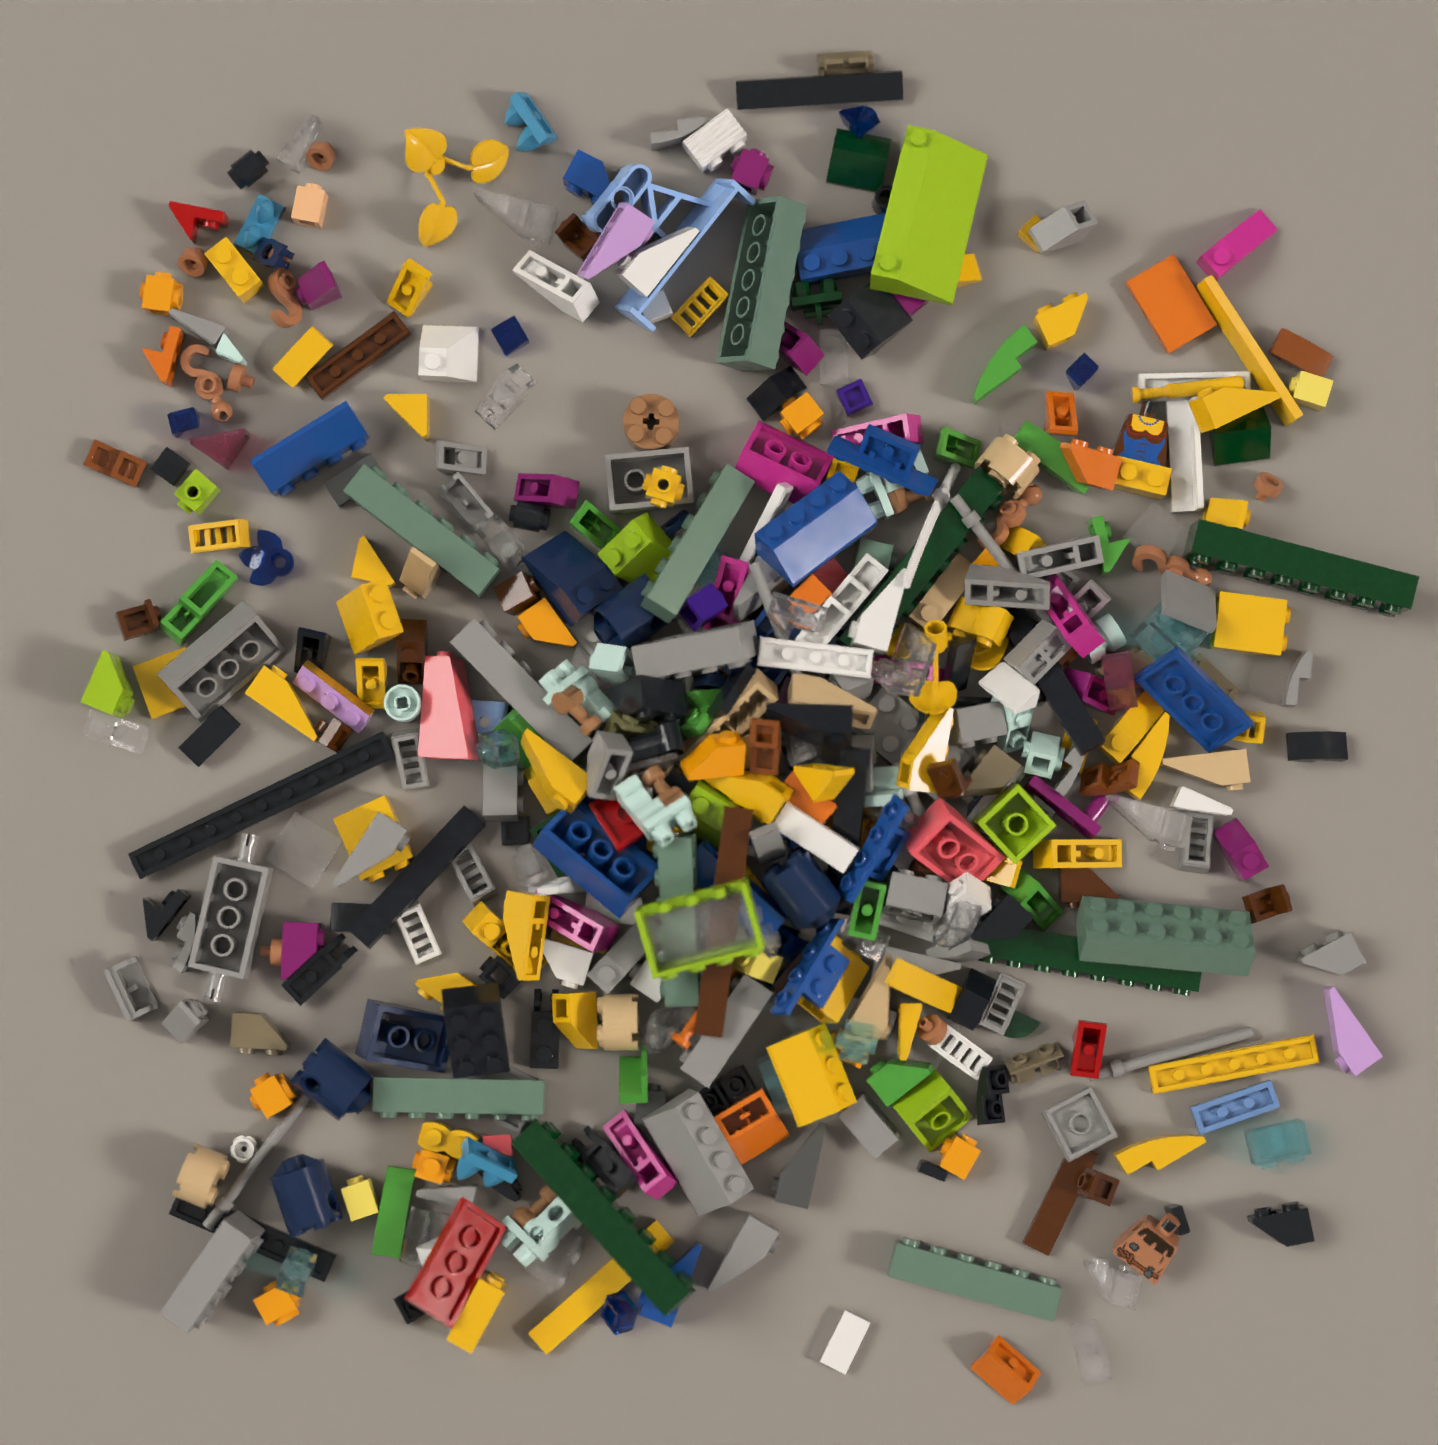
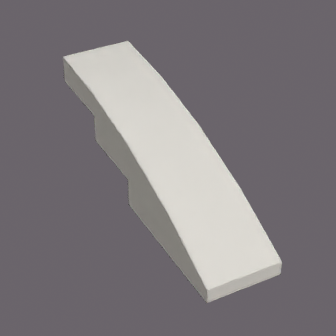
M866 553L795 640L828 645L889 570L870 554Z

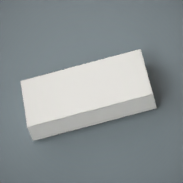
M844 1309L820 1362L846 1375L870 1325V1321Z

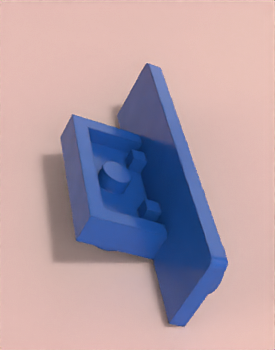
M871 424L868 425L861 445L835 435L827 449V454L834 456L837 460L846 461L865 472H871L883 477L890 483L899 484L911 489L919 495L930 497L938 482L937 478L913 469L921 448L920 445Z
M893 794L890 801L884 806L882 815L876 825L870 830L868 838L862 849L856 854L852 866L841 879L837 890L847 902L854 903L868 877L883 882L910 836L907 829L899 826L909 810V806L896 794Z
M833 918L816 929V935L803 950L799 964L790 972L788 976L789 981L774 1000L775 1004L771 1013L775 1016L790 1015L800 996H803L816 1008H824L850 963L845 956L831 945L844 922L841 918Z

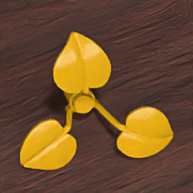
M429 128L404 130L406 165L414 172H425L424 176L429 180L439 199V205L431 203L421 214L418 235L423 247L434 245L446 239L454 231L458 220L456 209L450 205L445 206L446 201L432 176L442 173L445 163L467 171L472 170L471 179L475 183H488L494 180L504 169L509 155L507 145L495 139L481 141L470 154L471 164L466 165L443 155L447 148V141L439 131Z
M941 620L929 621L926 623L924 631L917 626L899 624L898 629L891 636L888 650L885 653L886 656L895 660H908L914 656L915 651L921 652L924 646L933 653V682L922 680L915 683L909 691L910 703L925 714L935 715L946 712L956 702L957 689L954 683L950 681L938 682V654L944 652L948 643L950 644L953 641L952 633H947V625ZM1005 637L1001 648L991 646L990 649H986L975 644L970 668L981 671L995 668L1003 660L1009 644V638Z

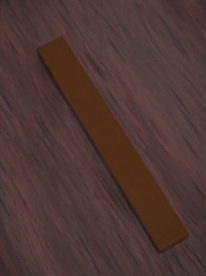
M724 807L714 886L744 878L753 809ZM742 894L712 902L705 949L736 941ZM716 962L705 965L706 968L702 970L694 1034L718 1038L723 1037L733 962L722 966H717Z

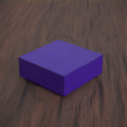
M862 379L836 390V394L847 417L873 405Z

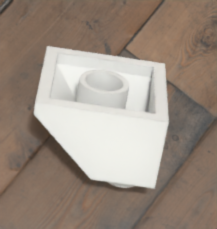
M423 325L419 346L418 376L421 381L477 383L479 327Z

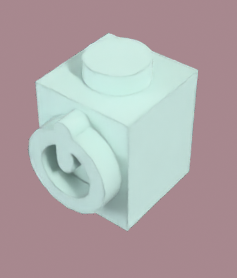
M1033 731L1031 740L1025 741L1021 757L1026 758L1024 773L1051 779L1054 770L1060 771L1065 748L1059 746L1060 737Z

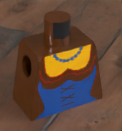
M1143 401L1139 415L1129 413L1112 449L1114 450V456L1126 457L1165 467L1168 422L1156 419L1158 404Z

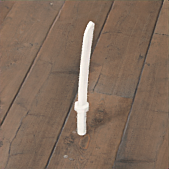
M957 463L951 464L940 488H936L932 494L934 503L908 563L904 577V589L910 588L934 524L943 505L947 504L951 497L949 492L961 471V466Z

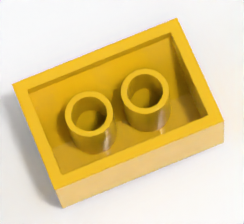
M826 1023L802 1030L766 1047L798 1127L841 1111L857 1102Z

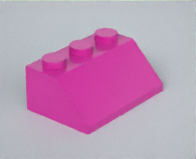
M758 421L741 452L735 469L754 480L755 483L753 485L767 491L769 494L773 493L777 483L786 482L794 486L788 501L795 504L821 485L834 456Z

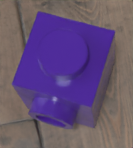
M710 583L687 598L679 613L691 629L696 632L717 618L728 604L721 591Z

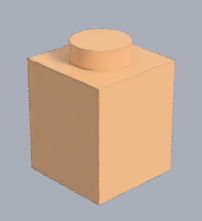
M306 183L305 187L297 185L291 215L294 224L322 229L328 195L325 190H322V186L312 183Z

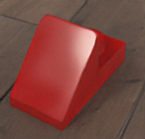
M173 201L169 202V208L193 244L196 242L199 223L202 224L201 227L208 230L218 231V227L227 229L229 217L224 211Z
M1078 1020L1072 1037L1074 1047L1069 1071L1070 1075L1099 1079L1107 1023Z

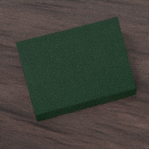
M837 128L826 183L876 193L877 189L882 186L891 139Z
M1263 406L1209 431L1214 467L1270 459L1271 424Z

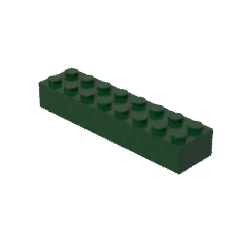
M1202 519L1197 520L1190 526L1182 556L1184 559H1188L1189 564L1192 566L1205 568V564L1216 567L1215 571L1227 575H1232V572L1243 574V579L1259 582V579L1270 581V586L1280 589H1286L1287 586L1297 588V593L1313 596L1314 593L1325 595L1324 600L1329 602L1341 603V600L1352 602L1351 607L1356 609L1368 610V607L1379 609L1378 614L1387 617H1395V614L1401 615L1403 612L1411 610L1420 577Z
M535 1120L511 1144L664 1316L671 1315L696 1292L692 1287L695 1284L694 1280L686 1271L679 1272L673 1264L676 1260L666 1249L659 1250L654 1244L657 1240L646 1227L640 1229L635 1223L638 1219L627 1206L621 1207L615 1201L618 1197L607 1186L601 1185L598 1182V1176L593 1172V1169L585 1163H581L578 1159L581 1155L570 1142H563L559 1138L562 1134L551 1121Z

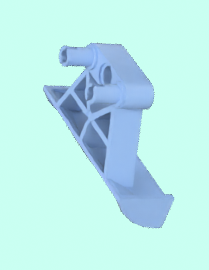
M628 164L620 167V172L616 171L614 180L590 210L584 212L586 215L582 214L581 216L582 223L589 230L602 233L617 208V205L614 203V195L620 191L623 194V203H629L632 206L641 196L643 214L655 221L652 226V235L657 240L667 236L659 226L680 200L695 205L674 232L685 227H695L699 230V233L647 297L638 295L629 287L614 306V309L640 327L654 332L656 327L641 314L733 197L752 206L757 202L734 179L716 178L702 197L697 198L651 184L652 174L645 165ZM653 192L668 196L657 210ZM642 243L637 249L643 247L646 243Z

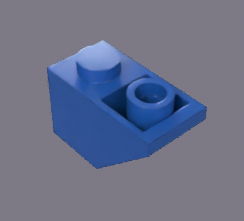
M578 149L563 177V182L567 186L566 190L577 197H581L583 194L592 199L590 202L594 205L610 185L603 161Z

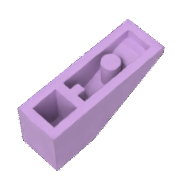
M620 202L576 275L580 278L590 279L640 247L642 243H646L653 234L652 226L655 221L629 203Z
M1326 986L1324 988L1332 1048L1338 1057L1334 1061L1344 1074L1348 1072L1350 1075L1356 1076L1383 1056L1335 987Z

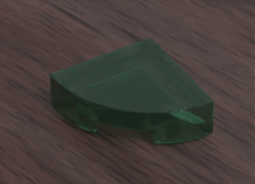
M1015 1010L1004 1036L1008 1038L1028 1036L1037 1029L1040 1022Z

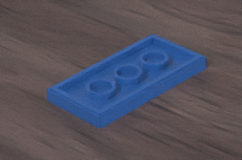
M1176 646L1135 674L1134 680L1208 753H1211L1252 727L1253 720L1179 646Z

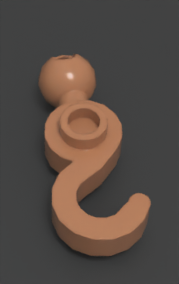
M274 247L268 253V259L272 256ZM283 256L282 260L289 263L290 259ZM279 266L278 269L275 268V272L270 274L268 287L274 297L288 309L289 316L282 312L281 309H277L270 313V317L279 327L290 328L300 322L302 308L297 298L292 295L297 289L295 277L290 271Z
M190 345L181 354V368L188 376L196 379L195 389L197 394L202 399L211 401L212 418L217 422H226L231 418L233 410L232 406L221 398L224 392L222 379L213 372L204 369H194L190 364L193 356L199 354L209 357L211 351L203 345ZM227 414V418L222 420V416Z
M1030 484L1018 500H1008L1001 504L996 514L997 529L991 535L998 546L1003 544L1008 538L1009 528L1017 527L1023 523L1027 515L1025 508L1028 505L1038 504L1042 499L1043 493L1038 485ZM974 533L975 539L977 540V542L979 543V545H980L983 549H985L986 547L983 545V543L980 541V539H979V538L976 536V534Z
M1142 545L1136 548L1133 553L1132 564L1137 571H1143L1144 559H1152L1157 563L1161 575L1167 569L1206 586L1211 584L1212 575L1206 568L1190 569V564L1186 559L1178 555L1167 557L1165 551L1157 546Z

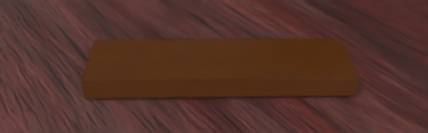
M393 311L306 375L305 378L321 400H324L412 334L396 312Z
M1091 1150L1070 1162H1067L1065 1157L1063 1158L1022 1241L1023 1244L1049 1256L1079 1195L1076 1193L1078 1190V1179L1086 1167L1092 1169L1098 1153Z

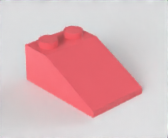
M938 798L907 829L910 836L905 846L909 853L947 883H950L966 872L983 881L1006 858L996 846L942 798Z

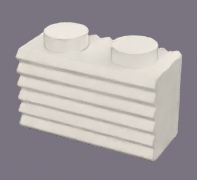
M726 108L683 140L682 143L683 148L702 173L708 169L712 172L723 164L724 161L722 159L729 153L735 155L746 146L744 142L747 140V133L733 117L729 109Z

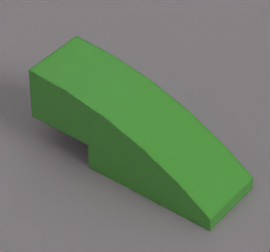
M1025 324L999 347L987 364L971 399L974 405L1021 370L1022 367L1017 359L1033 349L1038 342Z
M1025 420L1014 436L1018 442L1017 446L1025 452L1030 451L1040 459L1038 466L1050 476H1055L1075 493L1085 494L1090 486L1076 481L1060 450L1061 442Z
M216 559L160 621L159 629L181 647L215 609L237 581L238 576Z
M394 1166L387 1167L372 1248L373 1255L401 1258L403 1254L415 1181L414 1175L416 1170Z

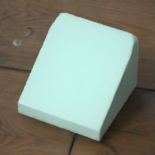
M223 333L216 349L217 355L232 363L246 366V360L226 334Z

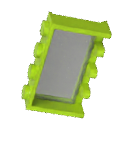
M748 877L640 905L634 911L653 978L661 977V980L672 979L678 976L677 972L688 970L689 973L699 972L706 968L705 965L715 962L717 966L726 965L733 962L734 957L744 955L745 959L761 955V950H765L766 947Z

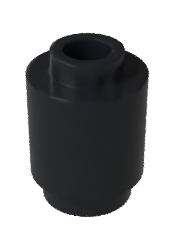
M250 149L231 165V169L227 174L239 189L242 190L246 186L249 188L269 172L266 168L269 162L259 150L254 153Z
M518 500L517 505H511L509 521L513 522V528L538 533L540 530L547 531L551 509L544 508V505Z

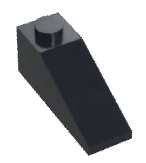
M766 703V719L780 720L781 732L821 749L834 751L852 749L853 705Z

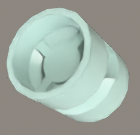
M1109 613L1094 621V625L1105 642L1085 656L1091 664L1104 658L1107 650L1114 652L1127 644L1120 627Z
M396 685L386 693L384 708L386 713L394 720L401 723H411L421 716L422 696L414 688L408 685Z

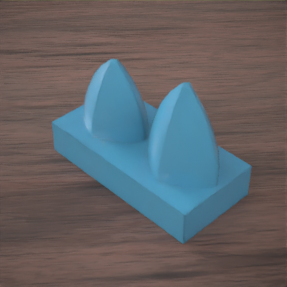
M516 92L509 98L511 105L508 107L505 115V125L519 126L524 123L527 125L518 138L517 151L534 150L541 145H550L558 139L528 93Z
M259 194L234 244L254 254L262 237L271 238L285 211V207Z
M466 1137L461 1144L462 1156L457 1166L458 1180L466 1179L477 1173L480 1169L484 1171L483 1182L485 1187L498 1185L504 1180L512 1184L518 1176L514 1158L470 1137Z

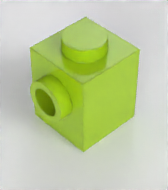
M195 469L176 490L174 495L180 499L176 504L188 514L194 511L200 516L222 490Z

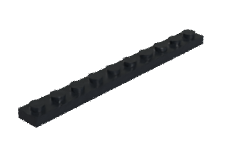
M384 731L130 852L128 855L139 878L144 879L395 758L394 752Z

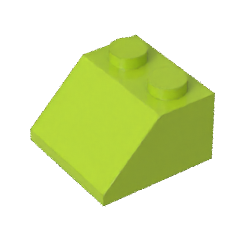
M646 512L633 519L597 555L615 576L623 580L632 582L644 573L654 582L658 576L654 571L663 557L668 559L671 551L668 550V547L672 541Z
M105 650L102 651L80 702L123 719L124 715H128L132 710L135 700L132 699L134 692L120 656Z
M704 779L698 780L687 797L690 800L697 824L696 827L688 832H696L698 840L702 841L705 838L719 851L724 807H744L737 806L730 801L727 795L720 790L713 789Z
M1013 782L971 820L988 840L1015 865L1057 826L1019 784Z
M935 1068L930 1075L891 1104L929 1153L973 1118L959 1097Z

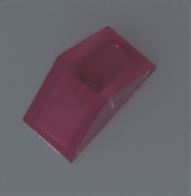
M243 428L190 438V444L228 470L250 439V435Z
M1130 651L1102 655L1109 710L1138 707Z

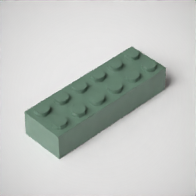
M783 196L756 199L757 202L753 206L747 204L716 360L718 364L740 371L775 370L779 359V347L784 333V321L790 303V290L795 277V265L800 251V239L806 221L805 214L807 205Z
M363 464L343 490L346 496L412 547H415L436 562L443 571L481 599L501 573L497 567L499 561L486 551L481 555L475 550L477 547L476 543L466 535L462 534L460 538L453 533L455 530L453 526L441 516L438 520L431 516V509L419 499L415 503L408 498L410 496L409 492L397 482L393 485L389 484L386 481L388 479L386 474L375 465L369 468Z
M1082 896L1076 915L1079 961L1248 976L1256 954L1250 912Z

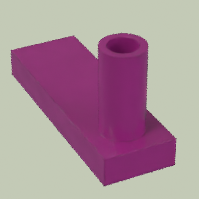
M1036 775L1030 778L1023 787L1029 794L1038 796L1056 812V815L1087 839L1096 836L1102 828L1097 822L1114 800L1111 794L1095 796L1085 811L1082 812Z

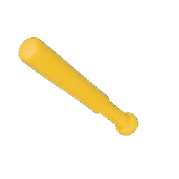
M1229 376L1166 384L1164 387L1139 389L1138 386H1134L1131 388L1132 402L1140 403L1142 399L1167 397L1168 399L1197 396L1198 391L1210 386L1214 390L1223 387L1244 389V380L1241 376Z

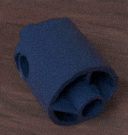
M643 573L593 608L594 632L601 643L625 646L631 651L632 646L644 642L668 625L667 622L640 606L645 597L641 595V592L650 580L646 574Z
M801 846L788 855V859L784 864L780 865L779 862L773 864L765 871V875L762 877L764 880L762 884L796 930L817 929L834 917L841 895L809 851H804Z
M324 1038L315 1050L318 1054L313 1051L302 1063L304 1071L299 1069L290 1080V1083L338 1121L346 1113H357L359 1115L372 1099L370 1083L374 1075L327 1038Z
M304 1154L293 1156L283 1160L272 1177L269 1178L290 1238L302 1235L307 1232L306 1230L312 1228L314 1230L325 1228L331 1225L332 1222L343 1218L323 1158L316 1159Z

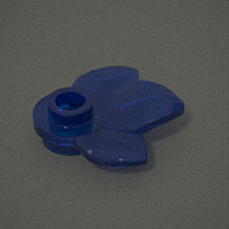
M258 530V546L247 548L239 553V557L244 565L253 570L250 576V583L254 585L265 586L271 584L277 576L288 575L294 567V558L289 551L283 549L280 537L267 530ZM284 558L285 565L278 568L276 566L277 559Z

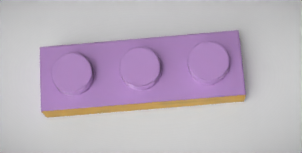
M309 660L302 665L293 681L294 685L357 733H360L366 727L375 712L374 709Z

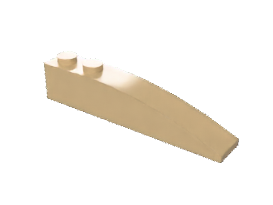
M756 668L730 713L714 718L703 735L688 737L683 742L685 753L668 759L662 768L665 777L675 763L681 767V761L710 734L733 731L738 732L741 736L751 726V718H760L766 712V703H775L778 700L777 684Z

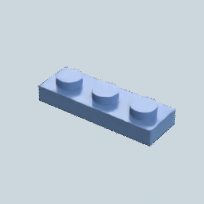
M1266 1080L1189 1108L1197 1131L1201 1135L1280 1107L1272 1081Z

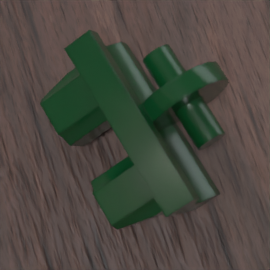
M834 278L819 280L821 294L810 295L808 282L794 283L793 298H791L792 311L814 308V310L804 311L805 319L815 318L817 326L823 325L822 317L828 316L832 312V307L823 309L821 307L840 305L842 300V292L838 291Z

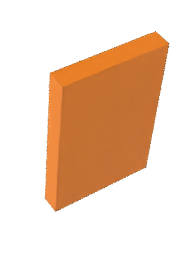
M1175 254L1125 283L1167 354L1172 353L1217 326Z

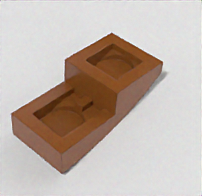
M1281 328L1268 352L1289 367H1296L1300 371L1324 377L1334 358L1333 355L1319 346L1284 328Z
M94 439L83 465L136 488L147 462Z
M751 718L749 747H751L750 773L778 776L781 764L780 720Z
M1132 758L1112 767L1105 762H1101L1086 768L1081 774L1079 793L1082 796H1099L1136 788L1140 764Z

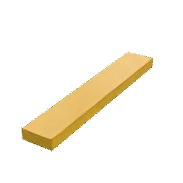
M1210 275L1203 279L1195 287L1196 291L1247 370L1250 371L1260 390L1279 392L1281 398L1271 402L1270 405L1285 427L1290 425L1303 415L1302 411L1215 278Z
M1310 1034L1147 1066L1152 1094L1320 1063L1315 1035Z
M657 1219L647 1227L657 1239L654 1244L659 1250L667 1249L675 1242ZM613 1258L610 1259L533 1327L528 1334L547 1355L632 1279Z

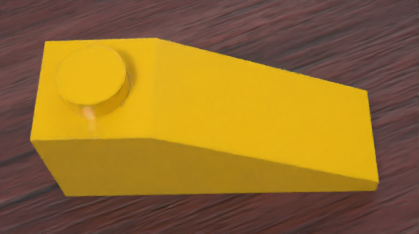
M1210 386L1198 391V398L1188 403L1200 432L1204 433L1219 428L1281 398L1279 392L1230 387L1214 390Z
M275 665L271 669L263 666L245 694L318 743L321 737L292 684L285 680L288 674Z
M1144 690L1104 735L1106 743L1097 749L1114 764L1121 763L1165 710Z
M527 728L520 741L527 758L552 803L558 809L566 810L572 814L587 795V772Z
M1122 839L1041 840L1033 847V869L1122 867Z
M506 891L503 921L517 980H540L551 896L527 891Z

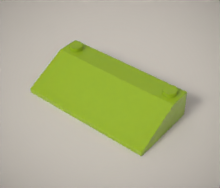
M907 125L871 271L870 289L953 306L988 154L935 130Z

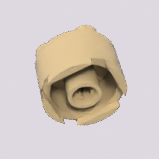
M1005 434L1003 437H995L975 462L974 467L975 469L980 467L1004 487L1001 494L1006 496L1010 492L1015 494L1012 499H1018L1038 475L1040 459L1030 451L1025 452L1017 446L1018 442L1015 438Z
M604 994L603 997H598L597 1010L599 1020H603V1025H597L599 1048H604V1051H639L640 1016L639 1011H637V1004H639L638 994Z
M194 1143L193 1148L196 1152L195 1154L188 1153L176 1181L180 1184L179 1191L174 1189L172 1196L205 1209L207 1205L214 1206L220 1192L216 1188L220 1179H226L231 1164H229L230 1161H227V1155Z

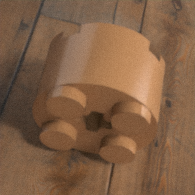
M644 394L632 399L623 415V428L628 442L638 451L669 448L675 442L679 433V416L673 403L658 394ZM649 419H655V423L659 424L654 425L653 430H649L647 424H644L649 422Z

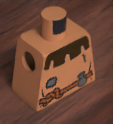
M1166 1213L1160 1221L1147 1214L1115 1239L1112 1253L1156 1285L1177 1251L1180 1238L1173 1232L1178 1228L1180 1222L1170 1213Z

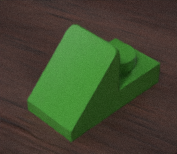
M1103 515L1093 517L1087 521L1090 534L1099 535L1104 559V563L1097 564L1100 576L1111 571L1130 541V538L1109 543L1108 539L1111 538V529L1109 523L1104 522Z
M721 689L686 692L687 703L694 708L685 716V723L680 729L687 738L704 734L714 719L707 711Z

